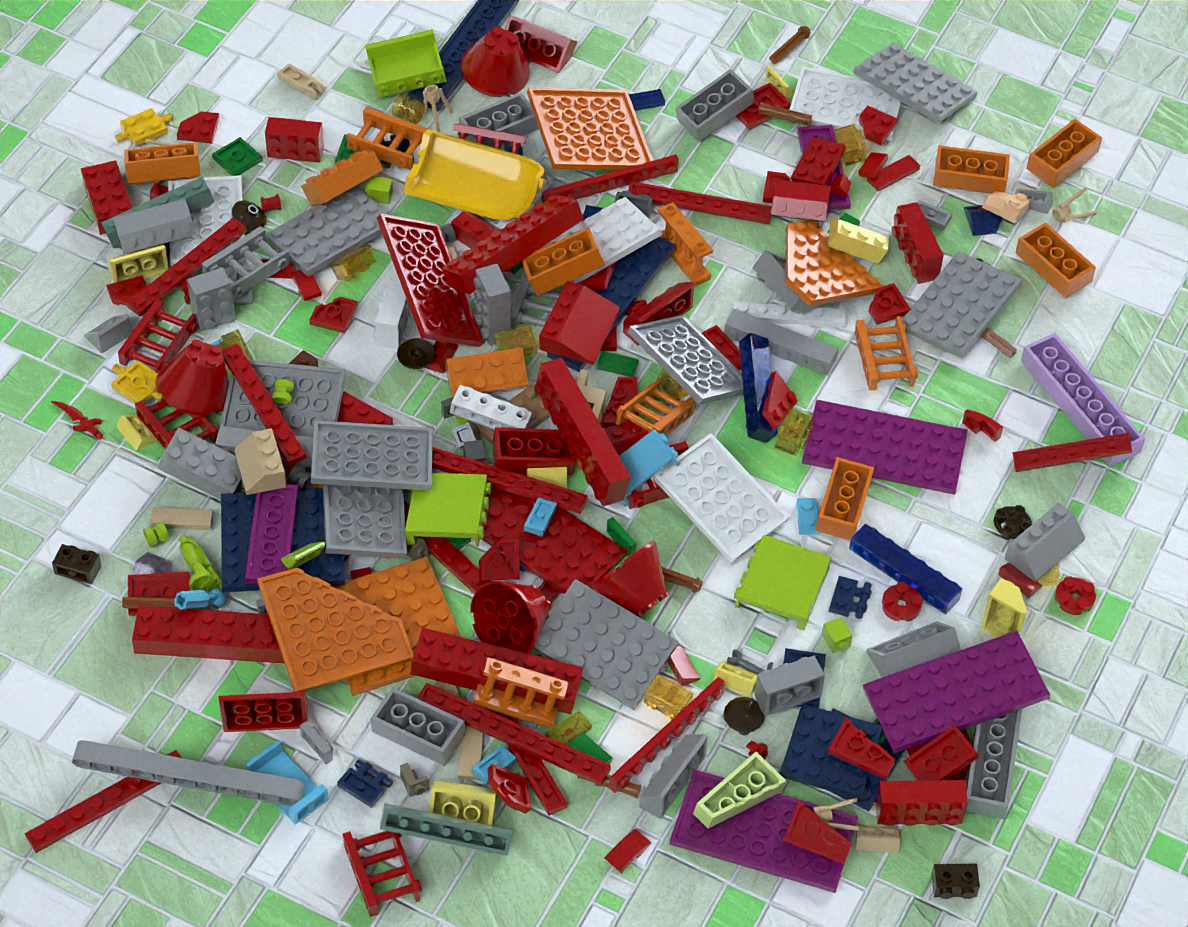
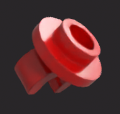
M750 741L746 745V748L750 749L748 752L749 756L757 752L764 760L767 758L768 747L766 744H757L754 741Z

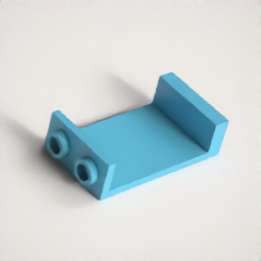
M655 429L619 456L631 476L624 501L619 502L626 507L628 505L627 495L668 463L672 461L676 466L680 465L677 459L678 453L673 447H669L668 443L670 441L663 432L660 434Z
M280 740L274 744H269L263 752L251 757L246 763V769L249 771L297 779L305 783L302 799L292 807L276 804L295 825L329 800L328 789L323 784L318 787L285 754Z

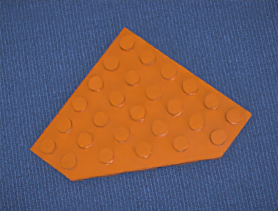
M806 220L788 223L785 229V233H787L785 238V246L787 247L785 251V284L808 306L875 294L877 288L882 287L878 279L868 273L866 268L860 265L851 254L829 247V233L823 231L817 222Z
M299 568L257 579L294 692H305L413 660L414 654L400 618L391 616L370 603L366 604L356 599L357 597L343 590L340 591L317 577L314 578L304 573Z

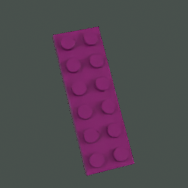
M832 125L797 127V136L802 155L812 137L836 142ZM841 160L827 186H832L833 179L843 174ZM830 194L828 210L850 209L849 194L848 197Z
M286 485L285 488L256 494L245 575L246 583L258 584V578L288 570L281 561V558L291 553L298 485Z

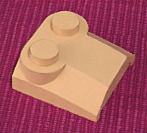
M994 191L988 196L982 208L1015 223L1028 212L1029 200L1022 193L1011 195Z

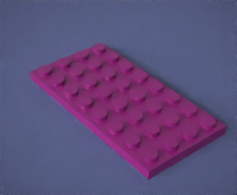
M816 400L802 464L833 470L836 457L875 467L872 478L955 495L968 430Z
M1018 631L863 684V690L879 724L882 726V731L893 754L931 741L953 725H956L959 730H963L1050 699V693Z
M694 769L669 845L836 893L844 867L843 864L783 841L798 801H801L812 812L813 807L820 805L776 794L708 829L693 812L696 804L725 778ZM834 809L831 810L832 820H829L828 823L856 826L858 816ZM833 828L851 843L854 830Z

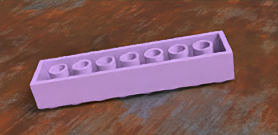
M1056 333L1024 346L1021 362L1086 440L1124 433L1130 434L1133 453L1102 458L1109 467L1141 453L1145 441L1143 435Z

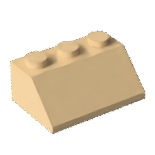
M272 428L252 432L234 449L246 495L285 488V472Z

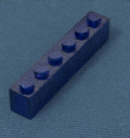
M750 332L739 341L747 435L749 438L767 443L778 434L777 427L773 429L762 414L765 398L769 396L767 388L772 382L770 379L772 370L769 340Z
M865 523L851 537L849 550L898 583L905 582L908 586L916 589L923 600L945 615L960 600L963 588L956 582L949 580L940 571L928 566L925 561L918 559L907 549H903L892 539L879 533L874 527H870Z

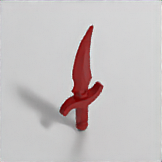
M51 401V403L64 410L74 422L81 424L74 425V431H88L98 440L103 438V434L94 426L97 424L101 425V419L94 418L88 420V417L83 416L78 409L62 402Z

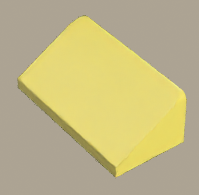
M767 65V81L786 99L794 96L792 89L770 65Z
M136 414L120 416L116 427L136 451L156 441L157 438Z
M567 467L527 469L528 477L567 489Z
M722 661L716 668L712 681L719 677L725 681L724 687L750 696L756 686L757 674Z

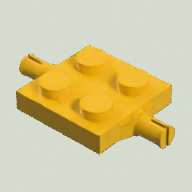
M150 108L121 120L120 126L124 132L115 135V139L117 142L129 139L135 146L145 143L146 139L153 140L167 134L168 129L164 123L173 120L171 113L160 117Z
M137 360L126 369L118 364L113 365L112 371L119 374V376L111 383L112 389L133 403L142 400L145 404L153 397L158 401L165 398L161 393L158 394L155 386L158 373Z

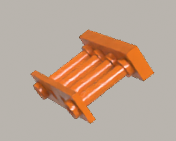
M366 107L363 111L364 125L357 136L350 133L347 134V148L359 152L367 150V152L374 151L378 159L411 170L413 167L412 155L419 144H421L423 133L428 129ZM371 127L380 130L373 142L364 139ZM387 133L396 135L389 147L380 144ZM403 138L413 141L405 153L396 150Z
M673 202L658 208L657 212L666 221L665 230L661 231L662 235L659 237L676 244V250L670 257L689 280L695 284L694 286L710 280L711 274L703 265V257L713 253V249Z
M897 316L895 326L870 329L865 327L864 320H856L854 333L869 391L877 390V384L881 380L908 378L910 387H914L915 379L918 378V371L913 366L906 339L905 323L902 324L901 317ZM896 334L898 341L872 343L868 338L869 336ZM900 348L901 351L900 356L876 358V356L872 355L875 350ZM904 363L905 370L880 372L876 370L877 365Z
M659 378L654 383H650L645 390L624 406L621 405L616 413L618 416L616 424L620 425L628 419L646 429L649 433L655 429L660 434L663 432L667 436L693 415L697 402L692 397L681 402L661 391L662 380ZM658 397L676 408L671 409L654 398ZM648 404L667 416L662 417L644 406ZM639 412L657 423L651 424L634 413Z
M488 657L483 675L488 676L485 686L478 684L473 704L552 729L558 708L553 707L556 698L564 700L568 682ZM496 679L508 683L505 692L493 689ZM516 685L528 689L525 698L513 695ZM536 692L548 695L545 704L533 701Z

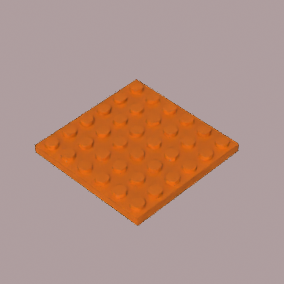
M528 87L527 95L553 169L620 170L653 161L627 90Z
M428 557L347 581L345 585L332 586L357 597L356 599L366 604L370 603L382 609L383 612L391 616L400 618L413 654L415 653L422 627L461 637ZM412 660L345 680L351 695L355 696L414 677L415 675L410 674Z

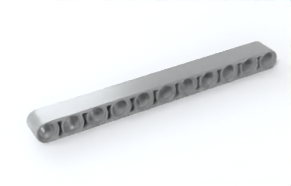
M86 740L77 742L72 759V764L84 769L291 807L302 799L305 783L297 779Z

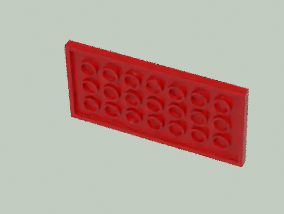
M380 213L376 219L421 339L480 347L484 341L466 294L450 288L443 273L442 267L446 266L452 258L439 224Z
M491 486V494L487 495L489 507L485 509L486 524H482V527H484V537L481 540L492 546L497 540L519 539L520 563L525 566V569L563 594L567 592L575 579L590 588L627 556L626 549L559 507L556 508L543 537L524 531V525L537 500Z

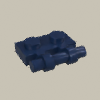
M839 576L829 612L848 617L849 612L853 611L856 618L862 619L863 614L866 613L868 608L867 600L872 594V584L865 582L862 588H858V580ZM854 596L860 598L859 602H853Z
M358 759L354 766L359 770L356 771L350 767L339 779L337 786L372 808L384 794V788L380 785L390 788L393 780L388 778V775L383 771L379 772L372 768V764L364 763ZM369 775V776H371L372 778H374V780L371 781L370 779H368V778L365 777V776Z

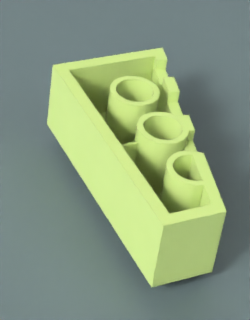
M755 752L696 804L693 814L709 829L782 792L786 780Z

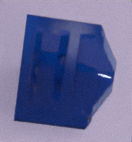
M983 205L964 207L972 236L996 234L1003 217L982 208Z

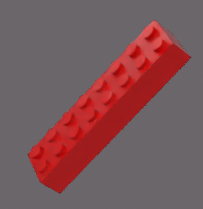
M558 194L550 195L543 203L535 205L529 212L523 213L515 221L507 223L503 229L493 232L486 240L478 242L472 249L466 250L458 258L450 260L446 266L442 267L449 287L470 295L476 290L473 280L476 278V269L498 264L501 272L504 273L583 221L584 218L577 200Z
M562 358L541 363L536 384L534 385L535 392L542 399L545 410H548L551 420L559 429L561 438L567 443L570 454L575 457L578 468L583 471L587 484L594 491L595 498L600 501L602 507L624 501L631 476Z
M138 606L132 636L134 654L285 664L268 614Z
M422 627L412 660L411 675L476 691L478 684L485 686L488 676L483 675L487 658L489 657L567 681L568 685L564 700L556 698L553 707L558 708L557 711L572 715L583 667ZM496 679L493 689L505 692L508 683ZM516 685L513 695L525 698L528 689ZM536 692L533 701L545 704L548 695Z

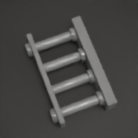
M260 226L201 264L203 274L222 267L226 269L231 266L242 276L236 282L229 278L234 300L274 273L284 269L290 264L287 250L278 254L267 244L266 231ZM257 248H261L272 259L263 263L252 252ZM246 257L257 268L248 273L237 261Z
M526 272L511 309V329L516 330L518 323L522 322L544 327L547 320L524 315V309L529 308L551 313L554 307L529 301L528 297L532 296V294L536 295L528 280ZM548 291L539 296L557 300L560 293Z

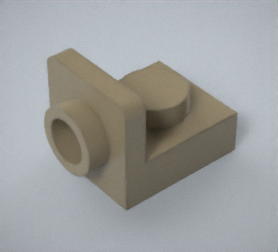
M416 537L415 545H407L406 540L407 556L412 557L413 561L429 556L430 550L423 538Z
M408 763L400 765V777L409 797L421 795L429 790L428 776L418 779L416 771L414 769L411 770Z

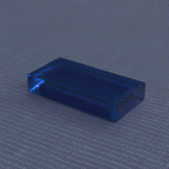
M661 89L629 94L635 111L665 106V99Z

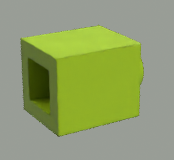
M372 176L369 183L367 182L365 185V193L375 202L389 204L393 194V179Z
M842 617L823 624L822 636L832 653L843 652L851 647L853 635Z

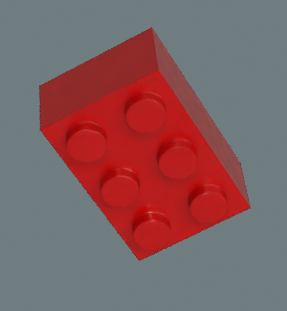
M268 117L265 129L267 157L321 162L324 149L322 122Z

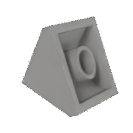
M128 314L115 315L84 334V336L100 353H104L129 337L132 333L130 317Z

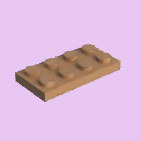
M532 384L508 401L514 406L523 407L532 412L531 421L527 429L536 428L551 416L548 410H545L540 396L532 397L535 390ZM477 424L480 435L492 444L495 430Z

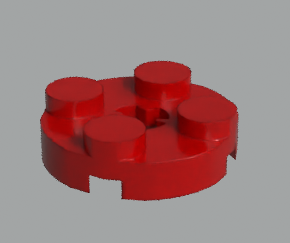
M1066 576L1056 588L1055 601L1058 602L1062 611L1071 615H1081L1082 612L1087 610L1089 612L1094 606L1096 600L1095 586L1084 579ZM1075 593V594H1078L1080 597H1077V599H1074V598H1072L1073 595H1070V594Z
M899 582L897 585L887 588L883 593L882 610L887 617L899 622V619L906 620L905 622L912 621L920 614L923 598L916 589L908 586L905 582ZM898 601H905L906 605L903 606L902 604V606L898 605Z

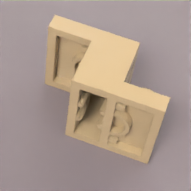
M581 369L579 377L575 376L574 380L601 424L602 418L605 415L606 390L588 387V371Z

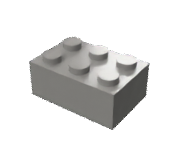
M223 267L187 279L192 313L196 314L200 332L236 320L232 286Z
M815 655L802 657L796 662L784 663L778 668L764 670L757 674L755 698L764 716L820 698L822 696L825 674Z

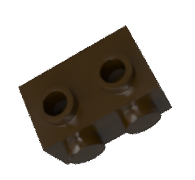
M61 544L52 561L54 574L91 585L102 566L100 555L96 552L82 550L76 546Z
M934 864L931 873L934 897L950 899L952 897L971 899L977 897L980 888L977 864Z

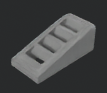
M1016 190L1015 194L1022 193L1027 196L1029 209L1041 213H1049L1053 204L1052 192Z

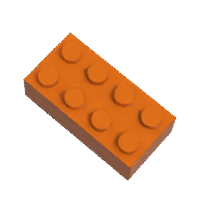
M1073 119L1029 154L1026 169L1055 188L1099 152L1102 137L1078 120Z
M197 142L124 150L128 184L139 185L148 181L157 183L166 179L175 181L184 177L193 179L201 176Z
M938 145L933 186L990 194L994 191L1005 193L1008 182L1010 154Z
M357 151L351 154L349 159L340 160L335 163L334 167H328L320 171V175L309 177L301 188L310 205L323 204L383 171V168L374 151Z
M1046 222L1018 239L1015 253L1063 297L1067 298L1093 281L1096 267Z
M589 227L542 248L522 260L528 280L537 296L560 285H564L566 281L579 278L605 265L598 243Z
M522 348L449 358L445 361L451 398H454L460 385L471 387L483 394L527 388L529 385Z
M836 457L815 531L850 541L854 540L875 467Z

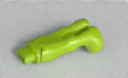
M181 536L179 538V547L182 556L194 573L189 580L191 590H203L205 588L206 593L215 588L222 589V578L213 569V564L208 561L200 544L194 541L192 537Z

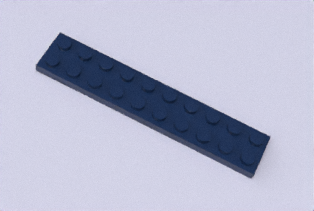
M478 0L439 51L446 82L435 85L438 88H442L446 100L464 77L461 71V59L464 52L481 37L493 30L494 27H501L519 0ZM426 87L410 90L407 94V100L423 105V91ZM441 97L439 102L435 103L437 111L444 105ZM428 101L427 107L432 109V105Z
M657 237L619 261L614 268L606 289L596 290L597 294L620 307V311L609 334L674 253L676 244ZM547 352L548 358L552 360L562 358L567 367L578 372L587 364Z

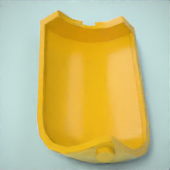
M428 129L423 133L417 155L420 157L418 164L413 165L407 175L403 193L488 218L509 220L523 214L532 205L538 190L543 189L545 179H542L544 168L530 158Z

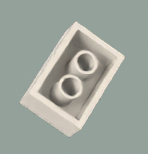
M389 279L387 287L384 286L382 291L383 300L378 303V315H374L373 326H375L374 338H376L377 346L398 350L411 310L400 281Z

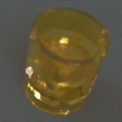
M400 94L393 104L392 115L401 119L405 118L406 121L413 124H418L424 114L425 104Z
M665 369L660 372L657 380L659 378L662 380L661 387L670 396L681 400L688 395Z

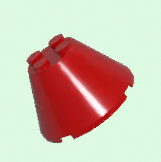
M494 27L493 30L481 37L464 52L461 59V71L465 76V81L476 91L488 96L502 97L505 94H516L525 87L530 76L529 63L519 43V37L501 27Z
M198 339L193 340L191 344L186 346L158 372L155 380L158 394L161 392L165 397V402L185 413L209 415L210 412H222L229 387V378L222 349L219 346L204 343Z
M655 541L649 542L624 560V563L615 569L613 568L590 588L638 617L646 613L645 608L648 611L658 604L657 599L662 601L669 595Z
M491 581L479 587L473 595L470 613H473L475 623L472 625L481 642L529 654L534 648L548 618L551 603L534 585L527 586L503 581Z

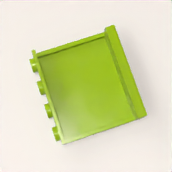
M433 29L365 45L378 98L446 82Z
M432 473L431 491L413 490L405 528L407 545H415L416 537L420 536L475 538V545L479 547L480 539L484 537V527H482V524H486L485 509L489 507L487 495L491 494V483H488L487 475Z
M763 535L761 541H757L755 544L754 557L750 556L747 564L748 571L742 574L740 581L742 585L740 588L737 587L734 593V599H736L735 607L739 608L742 602L798 621L797 628L805 630L829 571L831 557Z

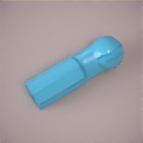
M219 588L210 590L208 593L204 590L181 591L176 593L174 603L180 610L202 609L207 607L208 604L213 608H219L225 604L227 596Z

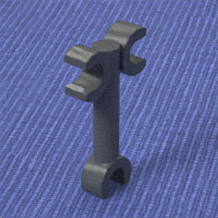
M734 649L732 652V656L737 659L727 658V663L734 666L739 665L754 674L764 671V669L743 659L741 652ZM773 662L768 663L767 670H772Z

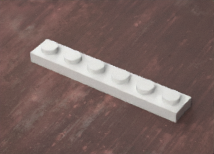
M733 302V310L737 309L771 323L845 327V308L817 307L801 313L797 310L793 312L786 305Z

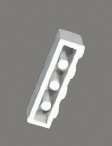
M462 385L459 386L450 408L451 414L495 430V427L527 429L532 416V412L523 407L514 406L507 401H501L489 394H483L471 387Z

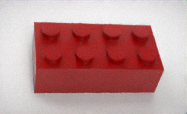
M116 160L80 168L83 184L100 235L106 234L101 222L132 209Z
M918 202L897 206L896 214H894L892 234L898 240V247L904 253L905 262L909 264L911 274L916 278L918 284L934 281L941 272L944 257Z
M495 427L492 440L494 466L518 474H527L528 468L567 467V475H572L575 457L570 454L568 445L561 438L559 430Z
M965 780L879 781L875 799L877 825L893 826L895 824H905L906 826H913L916 824H926L934 826L936 824H948L953 826L962 824L968 803Z

